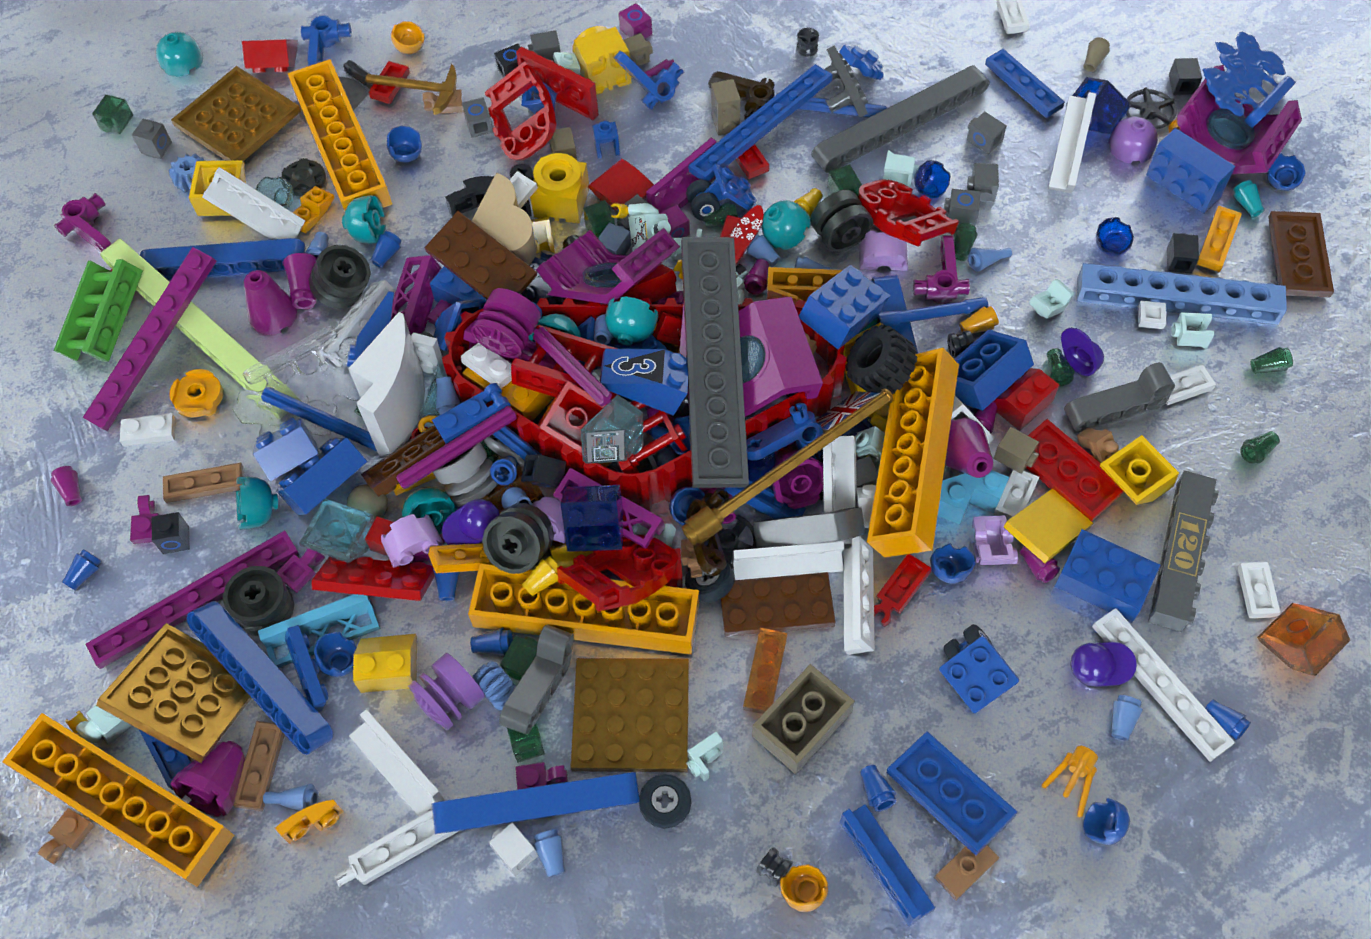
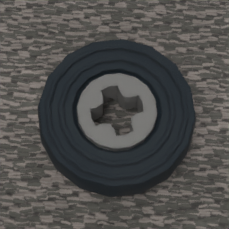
M727 562L726 567L717 576H711L702 570V577L691 578V569H689L685 576L686 588L699 590V602L710 603L723 598L731 591L734 584V573Z
M669 774L656 775L645 783L639 795L640 812L645 820L654 827L663 829L675 827L682 823L690 812L692 804L690 790L685 782L677 776ZM663 794H667L669 799L673 800V802L668 803L667 808H663L661 802H657V799H662Z

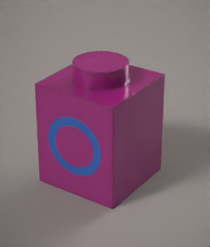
M637 3L618 12L620 30L628 38L640 33L644 39L652 35V18Z
M678 205L659 213L667 215L671 226L669 234L672 238H682L690 235V221Z

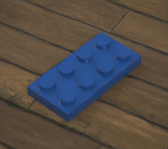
M928 731L887 768L886 773L976 856L1016 817L1018 812Z

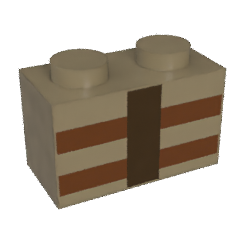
M734 79L711 83V116L718 136L728 134L740 124L741 99Z

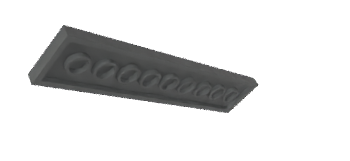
M682 237L681 251L688 368L692 488L748 487L749 478L734 238Z

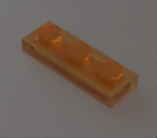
M760 628L743 710L764 714L774 703L788 633Z

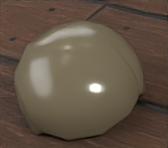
M368 484L358 485L352 489L347 497V513L354 522L361 521L370 524L374 522L377 516L382 518L387 511V496L382 494L378 497Z

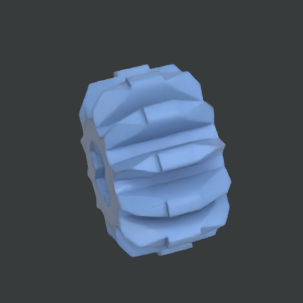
M186 153L183 158L177 157V162H171L169 175L174 186L177 189H181L184 193L191 189L196 161H206L196 153L192 156Z
M489 661L486 665L483 664L477 669L478 671L473 675V679L489 702L497 710L502 711L516 686L496 662Z

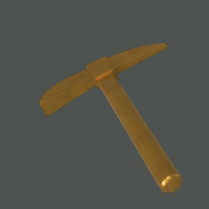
M451 64L445 82L442 81V84L367 74L365 80L371 84L440 92L433 107V113L437 115L446 109L451 97L454 96L457 75L454 65Z

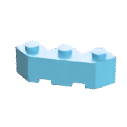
M991 470L988 475L981 478L964 473L943 480L938 516L960 525L969 503L994 513L1009 477Z

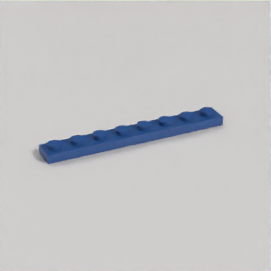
M817 64L813 65L689 164V172L700 180H711L715 176L712 168L715 163L721 167H727L831 83L832 74Z

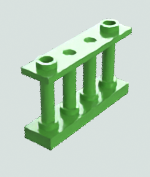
M123 259L116 260L112 272L93 261H88L53 351L74 361H78L82 351L103 362H109L143 270Z

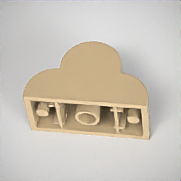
M496 173L472 222L526 264L530 265L536 255V242L531 219L523 209L518 207L515 189L511 181L505 176Z

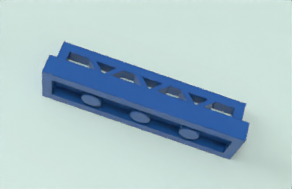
M864 804L853 812L851 809L843 812L840 824L908 926H911L932 912L935 906L868 807Z

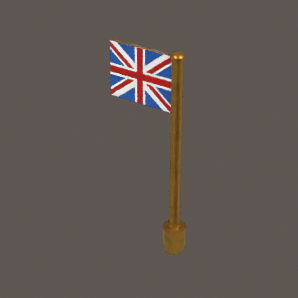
M885 388L882 389L881 393L856 391L821 415L816 421L823 429L822 435L717 509L715 507L710 509L706 506L685 521L686 524L681 527L687 539L693 546L698 542L700 544L723 529L721 525L724 521L723 518L888 402L891 403L893 401L892 393Z

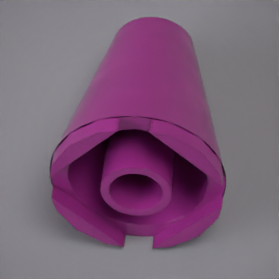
M261 270L250 272L244 279L247 317L250 325L255 331L264 335H276L281 333V329L286 326L288 328L291 327L297 318V309L292 305L290 296L266 272Z
M962 417L963 419L958 420L952 419L945 465L976 478L988 475L993 468V458L983 427L977 421L968 417Z

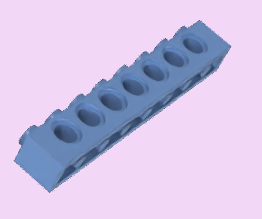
M1083 263L1077 278V302L1137 309L1140 301L1166 303V312L1212 314V317L1276 325L1280 323L1287 311L1286 286L1272 283H1255L1245 280L1238 281L1198 275L1175 274L1172 272L1131 269L1120 266H1104L1094 263Z

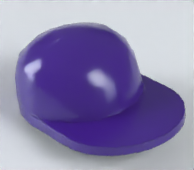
M1071 327L1062 332L1061 343L1063 353L1071 369L1082 376H1091L1097 372L1104 362V354L1101 347L1080 329Z
M474 499L467 502L450 514L444 521L442 526L443 539L447 545L478 544L483 539L486 527L500 513L490 501Z
M1118 642L1086 643L1079 646L1071 657L1073 675L1079 682L1087 686L1122 685L1134 676L1137 667L1136 657L1131 649Z

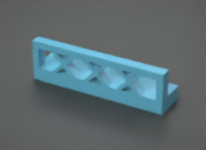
M354 594L258 631L261 642L267 649L270 660L280 668L293 663L290 653L285 657L277 659L274 648L286 645L284 638L289 627L299 625L302 634L306 633L307 636L315 635L319 637L318 641L323 635L328 634L332 626L337 624L345 627L342 635L348 640L380 629L369 596ZM369 613L371 624L363 627L353 625L358 616ZM315 645L308 649L310 656L314 655Z

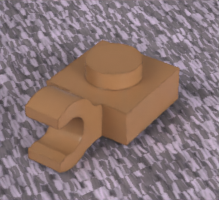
M461 89L455 91L448 106L441 114L463 112ZM431 92L423 93L424 109L432 111L439 96Z
M688 539L681 540V560L683 566L688 565V568L691 569V578L702 577V569L698 565L693 545Z
M68 808L48 832L54 838L46 842L40 848L38 854L54 865L67 847L75 851L94 825Z

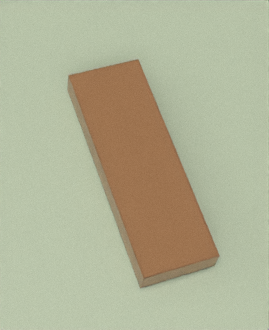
M235 463L163 476V499L166 503L240 490V485L242 484H236L237 477H244V466L242 463Z
M256 721L233 805L235 808L263 811L264 809L263 795L265 792H269L285 736L275 723Z

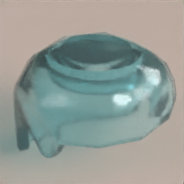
M266 176L256 186L255 190L287 209L291 206L294 191L292 185L286 179L280 176L277 178Z

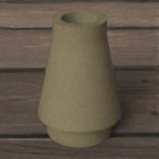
M1096 37L1089 42L1083 65L1086 71L1095 72L1100 63L1109 54L1110 43L1106 39Z

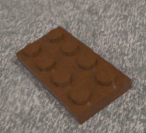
M459 211L424 247L429 255L486 299L489 298L492 290L497 288L508 289L521 294L537 276V271Z
M1271 211L1268 219L1278 285L1286 286V296L1331 298L1334 288L1321 213Z
M433 425L363 472L361 476L378 497L382 494H389L399 483L396 478L397 475L445 446L446 443L435 425Z
M828 572L734 580L731 591L721 598L725 637L835 627L836 623Z

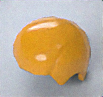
M403 21L393 26L391 41L395 49L401 53H416L424 44L425 34L415 23Z
M808 864L792 866L789 872L780 879L783 898L790 907L799 912H810L817 909L827 897V879L819 868Z

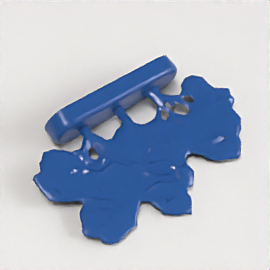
M1241 31L1235 38L1238 49L1225 42H1215L1217 50L1221 53L1219 55L1221 64L1227 68V71L1211 67L1203 68V73L1207 80L1209 92L1215 97V102L1220 109H1228L1234 115L1242 116L1244 115L1242 104H1250L1253 107V110L1244 120L1250 128H1253L1296 82L1290 76H1286L1279 83H1276L1273 79L1274 74H1286L1283 66L1284 61L1273 51H1262L1253 35ZM1262 80L1274 86L1268 94L1261 87ZM1250 88H1256L1264 96L1260 103L1255 102L1250 97ZM1235 93H1240L1244 97L1240 99L1235 96Z

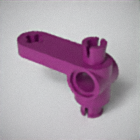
M94 193L89 199L82 197L79 200H71L62 207V213L60 214L62 220L54 225L61 235L66 237L71 231H74L100 252L111 245V242L93 227L95 219L100 216L98 210L106 205L99 195Z
M942 235L940 243L942 270L934 275H926L925 280L914 279L913 295H925L926 300H933L938 304H948L953 299H957L958 294L969 295L970 283L969 279L958 280L953 235Z

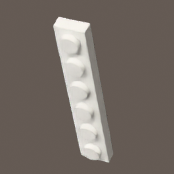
M1116 608L1094 623L1093 629L1105 642H1118L1131 649L1137 662L1134 676L1210 762L1235 744L1234 740Z

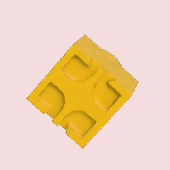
M594 26L578 35L573 43V53H575L581 68L580 76L588 78L595 83L596 95L603 93L605 88H608L610 91L613 90L614 85L622 87L632 83L631 76L614 59V56L619 51H622L630 58L629 50L616 26L612 28Z
M554 153L540 157L533 170V181L537 184V189L530 197L534 218L554 217L555 221H559L562 218L566 222L580 224L589 192L587 163L578 162L574 157L563 153Z

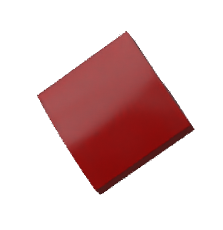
M620 159L590 183L588 188L603 204L607 202L611 206L614 203L625 204L637 194L645 199L647 197L646 191L654 184L632 164L624 159Z

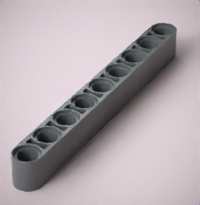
M975 65L969 66L824 140L814 147L811 155L826 173L833 172L981 95L989 87L990 81Z

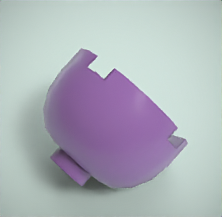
M1134 116L1125 118L1117 123L1109 137L1110 152L1118 160L1132 164V161L1139 160L1140 163H1144L1155 152L1158 134L1154 125L1147 119Z

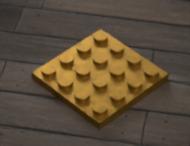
M235 66L173 117L171 121L176 128L224 160L244 161L297 116L301 110L298 104L238 66Z
M166 623L98 698L96 706L202 763L252 698L202 642Z
M576 658L571 771L688 772L686 762H688L689 659Z

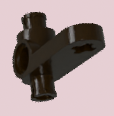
M716 71L708 81L711 89V83L734 79L740 99L746 101L744 106L746 112L744 115L745 120L775 96L773 90L775 83L771 79L766 83L767 78H763L761 82Z
M717 488L713 494L707 493L701 500H693L688 507L686 520L706 506L710 509L714 507L717 509L731 499L729 498V493L722 488ZM718 532L702 544L698 542L693 546L698 565L705 573L717 576L726 567V560Z

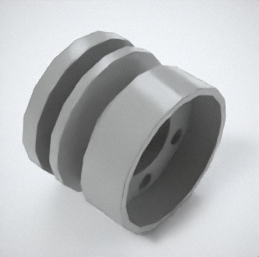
M480 442L432 472L439 483L445 484L444 491L450 496L455 506H463L474 499H481L498 485L490 474L493 461L486 459L487 452Z

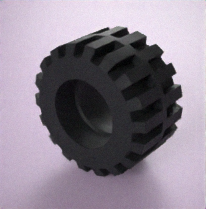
M886 325L874 326L870 330H866L861 337H858L854 346L851 347L850 354L846 360L848 363L845 366L846 371H848L847 376L852 382L867 392L881 393L882 389L885 388L893 395L897 389L900 390L906 381L908 382L910 374L914 372V364L917 362V356L915 355L917 350L911 341L892 327Z

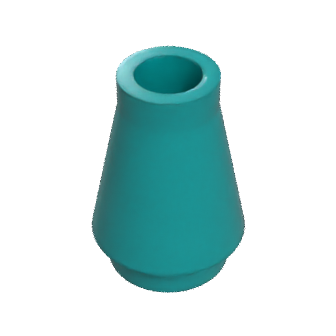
M1251 180L1244 181L1233 189L1235 193L1234 198L1249 213L1251 218L1259 216L1265 211L1257 185L1253 184Z

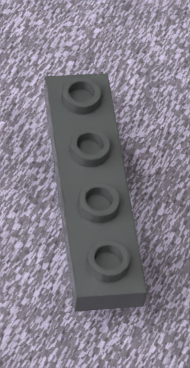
M835 45L828 48L827 52L832 63L825 70L832 74V80L840 79L844 86L843 92L826 100L831 113L850 104L854 106L859 118L867 115L868 112L865 108V104L868 103L863 90L860 91L861 87L850 65L838 53Z

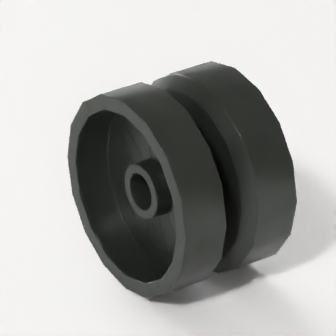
M841 190L829 195L816 206L812 212L810 222L830 251L842 252L854 247L865 238V234L870 232L872 228L873 218L868 210L862 206L861 201L851 190Z
M333 245L327 247L319 254L309 277L310 290L315 298L326 306L341 309L353 306L361 297L363 290L369 282L371 275L369 263L360 252L349 246Z
M527 503L513 504L494 518L484 530L482 539L484 552L490 562L499 570L510 574L524 573L532 569L551 548L554 538L553 527L547 515L538 507Z
M251 566L240 570L231 577L224 589L223 602L225 609L240 627L252 636H259V630L288 620L293 614L294 600L292 593L276 571L266 566Z

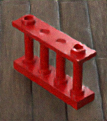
M537 325V326H536V329H539L540 327H544V326ZM544 327L577 360L586 362L584 367L591 374L596 366H602L605 349H617ZM537 342V349L529 361L515 358L511 364V378L514 385L552 397H556L566 381L584 390L569 374L564 373V369L558 363L555 364L553 369L539 365L547 352ZM610 392L612 394V401L607 405L615 408V393Z
M632 401L619 410L612 412L602 429L603 432L619 431L617 425L620 424L619 421L646 405ZM660 410L624 432V460L619 459V445H613L612 435H616V433H608L610 435L606 437L609 445H612L610 447H616L617 461L621 470L626 474L639 473L636 467L640 465L639 461L674 441L682 452L687 450L683 442L686 435L681 426L674 424L670 414ZM663 421L665 422L669 430L668 433L635 452L628 451L627 445L630 444L629 441Z

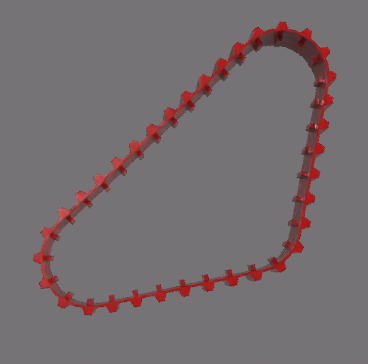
M540 298L537 306L542 310V317L550 314H562L572 319L578 327L589 317H593L596 321L600 315L606 314L608 304L589 301L588 304L575 305L573 299L566 298L562 305H549L547 298ZM642 298V301L650 304L649 310L653 313L655 309L658 311L657 323L662 312L680 318L683 317L684 304H677L675 298H668L665 304H651L649 298ZM745 298L742 304H738V311L753 303L752 298ZM798 300L794 304L798 316L805 305L804 300ZM484 309L478 310L473 314L466 311L460 315L462 323L455 331L446 332L444 337L449 354L442 357L447 377L452 379L453 386L461 403L483 392V390L464 379L462 373L467 366L462 363L461 355L469 350L470 343L463 339L464 331L478 318L480 312H483ZM800 320L804 332L809 335L811 340L816 341L817 349L815 352L829 366L828 374L822 378L823 384L818 397L807 399L804 391L798 392L746 420V440L792 416L789 410L794 406L797 411L795 405L797 403L806 404L807 411L813 412L815 417H820L829 411L832 398H840L842 394L847 357L844 356L845 344L839 349L835 348ZM752 337L745 338L747 342H752ZM493 400L488 402L486 406L489 407L493 405ZM514 411L517 417L516 420L506 425L543 456L566 461V474L571 468L650 512L653 504L663 500L669 502L676 490L683 486H692L691 450L654 470L644 473L626 474L610 470L594 460L588 462V456L542 430L537 424Z

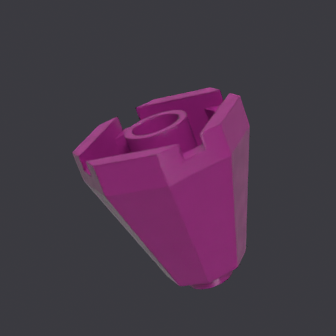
M791 446L779 449L773 457L772 469L799 450ZM810 457L774 482L772 486L776 500L782 504L783 502L792 509L815 504L820 498L818 496L822 490L824 492L823 463Z
M233 741L217 743L202 763L194 760L176 774L170 783L175 794L180 799H183L185 795L191 799L188 804L203 813L213 817H219L221 813L223 816H227L234 805L245 761L241 746Z

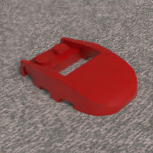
M524 61L485 91V96L491 99L492 106L488 108V111L494 121L495 127L492 128L494 135L499 137L501 141L500 146L510 159L526 160L550 141L556 130L553 103L549 91L530 64ZM536 86L544 108L512 131L503 108L531 87Z
M876 180L860 186L858 198L862 206L872 216L873 224L887 235L919 247L922 241L945 233L953 235L959 223L957 219H950L945 215L947 211L942 207H933L930 204V198L922 195L920 198L912 194L913 189L902 183L892 180ZM913 215H915L916 217H918V218H915V219H912V220H909V221H906V222L901 221V219H904V218H907V217H910V216H913Z
M637 535V536H639L640 538L644 539V537H645L646 535ZM626 537L615 539V545L605 548V545L600 544L593 547V553L585 557L583 554H580L573 558L574 565L567 568L559 566L557 568L558 583H566L596 605L598 612L632 605L654 594L672 579L676 571L678 554L673 548L655 537L652 538L647 548ZM608 569L633 587L630 588L628 585L621 587L603 575L601 571Z

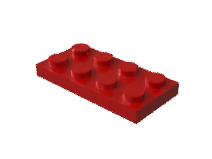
M522 46L516 51L518 66L524 61L530 64L541 81L557 93V103L593 121L597 118L599 113L596 85L592 80L584 78L572 70L566 69L554 61L548 60Z
M1048 419L1027 435L1039 442L1035 451L1039 453V456L1032 468L1029 466L1026 468L1032 474L1038 476L1039 480L1046 486L1058 492L1090 521L1093 522L1124 493L1100 467L1101 463Z
M329 556L313 577L312 590L421 601L435 577L434 567L423 562H414L393 568L390 559L384 561L374 560L371 557H360L347 562Z

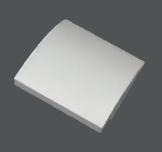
M400 312L348 368L361 397L356 404L379 457L383 459L410 441L412 432L418 427V422L422 417L424 408V375L404 315Z

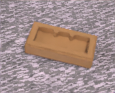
M988 845L977 856L965 846L934 878L957 900L998 861L999 857Z

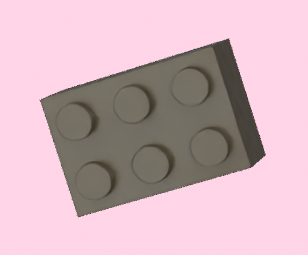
M809 664L753 724L752 737L792 772L797 774L852 713L855 701L814 666Z

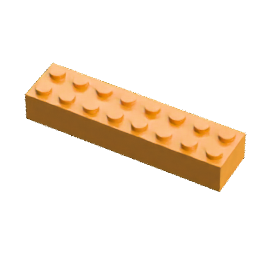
M331 59L287 73L344 212L352 200L363 196H376L383 208L392 205L385 181Z
M944 348L915 354L917 362L914 364V372L910 374L908 382L906 381L900 390L897 389L895 391L893 401L889 406L867 543L883 557L933 551L959 364Z
M479 565L468 612L470 621L475 628L491 630L504 628L515 633L540 636L542 629L548 624L573 633L574 640L692 655L699 610V590L663 586L654 594L636 604L598 612L594 603L566 583L560 584L557 581L532 597L523 587L522 583L526 581L533 570L510 574L499 570L495 565ZM612 580L621 587L628 585L630 588L633 587L625 581Z
M43 713L39 715L2 761L25 778L196 887L200 885L235 836L217 821Z

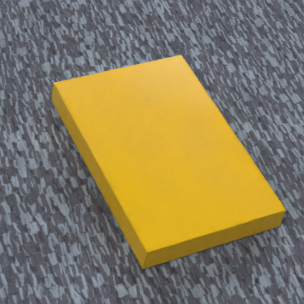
M1052 488L1010 518L1003 527L1043 563H1046L1074 542L1082 529L1088 531L1093 522Z

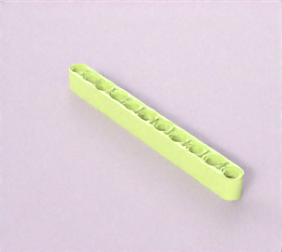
M120 238L100 253L102 259L111 269H113L117 259H123L143 270L136 291L152 306H155L170 283L165 277ZM190 302L177 322L176 327L278 419L283 418L288 413L287 411L262 400L261 395L264 389L270 387L299 400L296 395L193 302Z

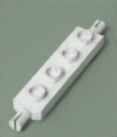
M455 796V797L451 798L450 800L460 799V797H459V796ZM430 810L349 856L350 867L334 875L339 887L355 878L366 885L458 831L435 834L433 813Z

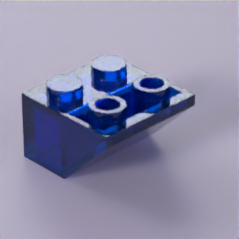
M1086 77L1072 96L1087 98L1089 92L1095 93L1096 96L1088 130L1111 134L1130 109L1131 103L1108 80Z
M620 485L565 487L560 504L567 552L622 550L623 505Z

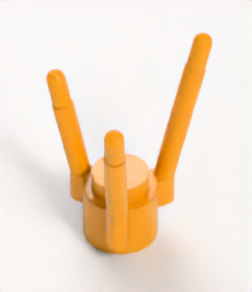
M1077 746L1073 754L1067 753L1062 763L1042 783V787L1047 788L1070 765L1069 770L1073 774L1063 792V797L1067 798L1078 778L1086 776L1077 816L1080 818L1083 816L1092 780L1097 771L1095 767L1098 760L1097 754L1090 748Z

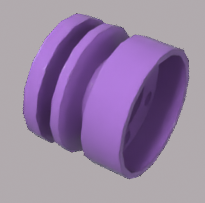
M446 652L431 665L437 676L435 680L422 673L419 677L426 687L423 688L415 680L408 687L413 693L416 703L432 721L449 730L453 723L447 716L448 712L456 720H460L462 715L456 705L461 703L464 707L471 710L485 698V695L465 668Z

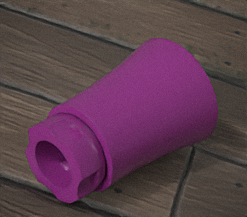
M307 253L291 254L283 260L292 305L296 309L304 310L313 308L314 304L317 303V299L309 286V277L317 258Z

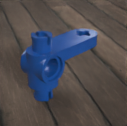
M318 16L311 21L310 26H301L302 40H309L308 66L323 62L324 48L331 47L336 42H341L342 37H352L350 23L340 24L338 19L332 20L328 16Z
M619 51L614 56L615 61L647 92L645 97L641 99V102L645 103V106L650 110L658 102L663 104L664 101L670 100L673 97L676 87L680 84L677 79L684 73L683 69H679L680 66L673 62L668 70L663 68L657 75L649 78L622 51ZM663 82L664 90L658 93L657 88Z
M797 403L795 404L797 411L794 406L789 410L792 416L746 440L747 459H762L794 441L798 450L822 435L823 429L817 423L814 413L807 411L806 404ZM822 450L816 453L818 457L822 455Z

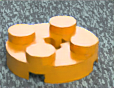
M204 369L190 370L185 373L187 376L181 380L177 378L173 382L169 396L180 415L187 417L211 416L217 411V406L223 398V387L218 378L210 371ZM200 389L201 394L199 396L193 397L191 395Z

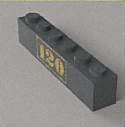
M1184 470L1177 481L1148 623L1182 632L1187 624H1192L1194 621L1196 608H1193L1192 605L1193 600L1198 598L1201 584L1197 583L1198 575H1202L1205 567V560L1201 558L1202 553L1206 552L1210 541V536H1206L1207 528L1210 529L1214 520V513L1210 511L1211 506L1215 505L1219 491L1215 490L1217 479Z

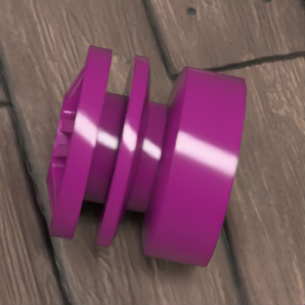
M501 288L494 289L483 307L484 311L480 312L477 321L473 324L471 333L478 343L495 354L508 358L520 357L524 346H526L529 340L528 335L533 333L541 318L540 311L530 300L517 292Z

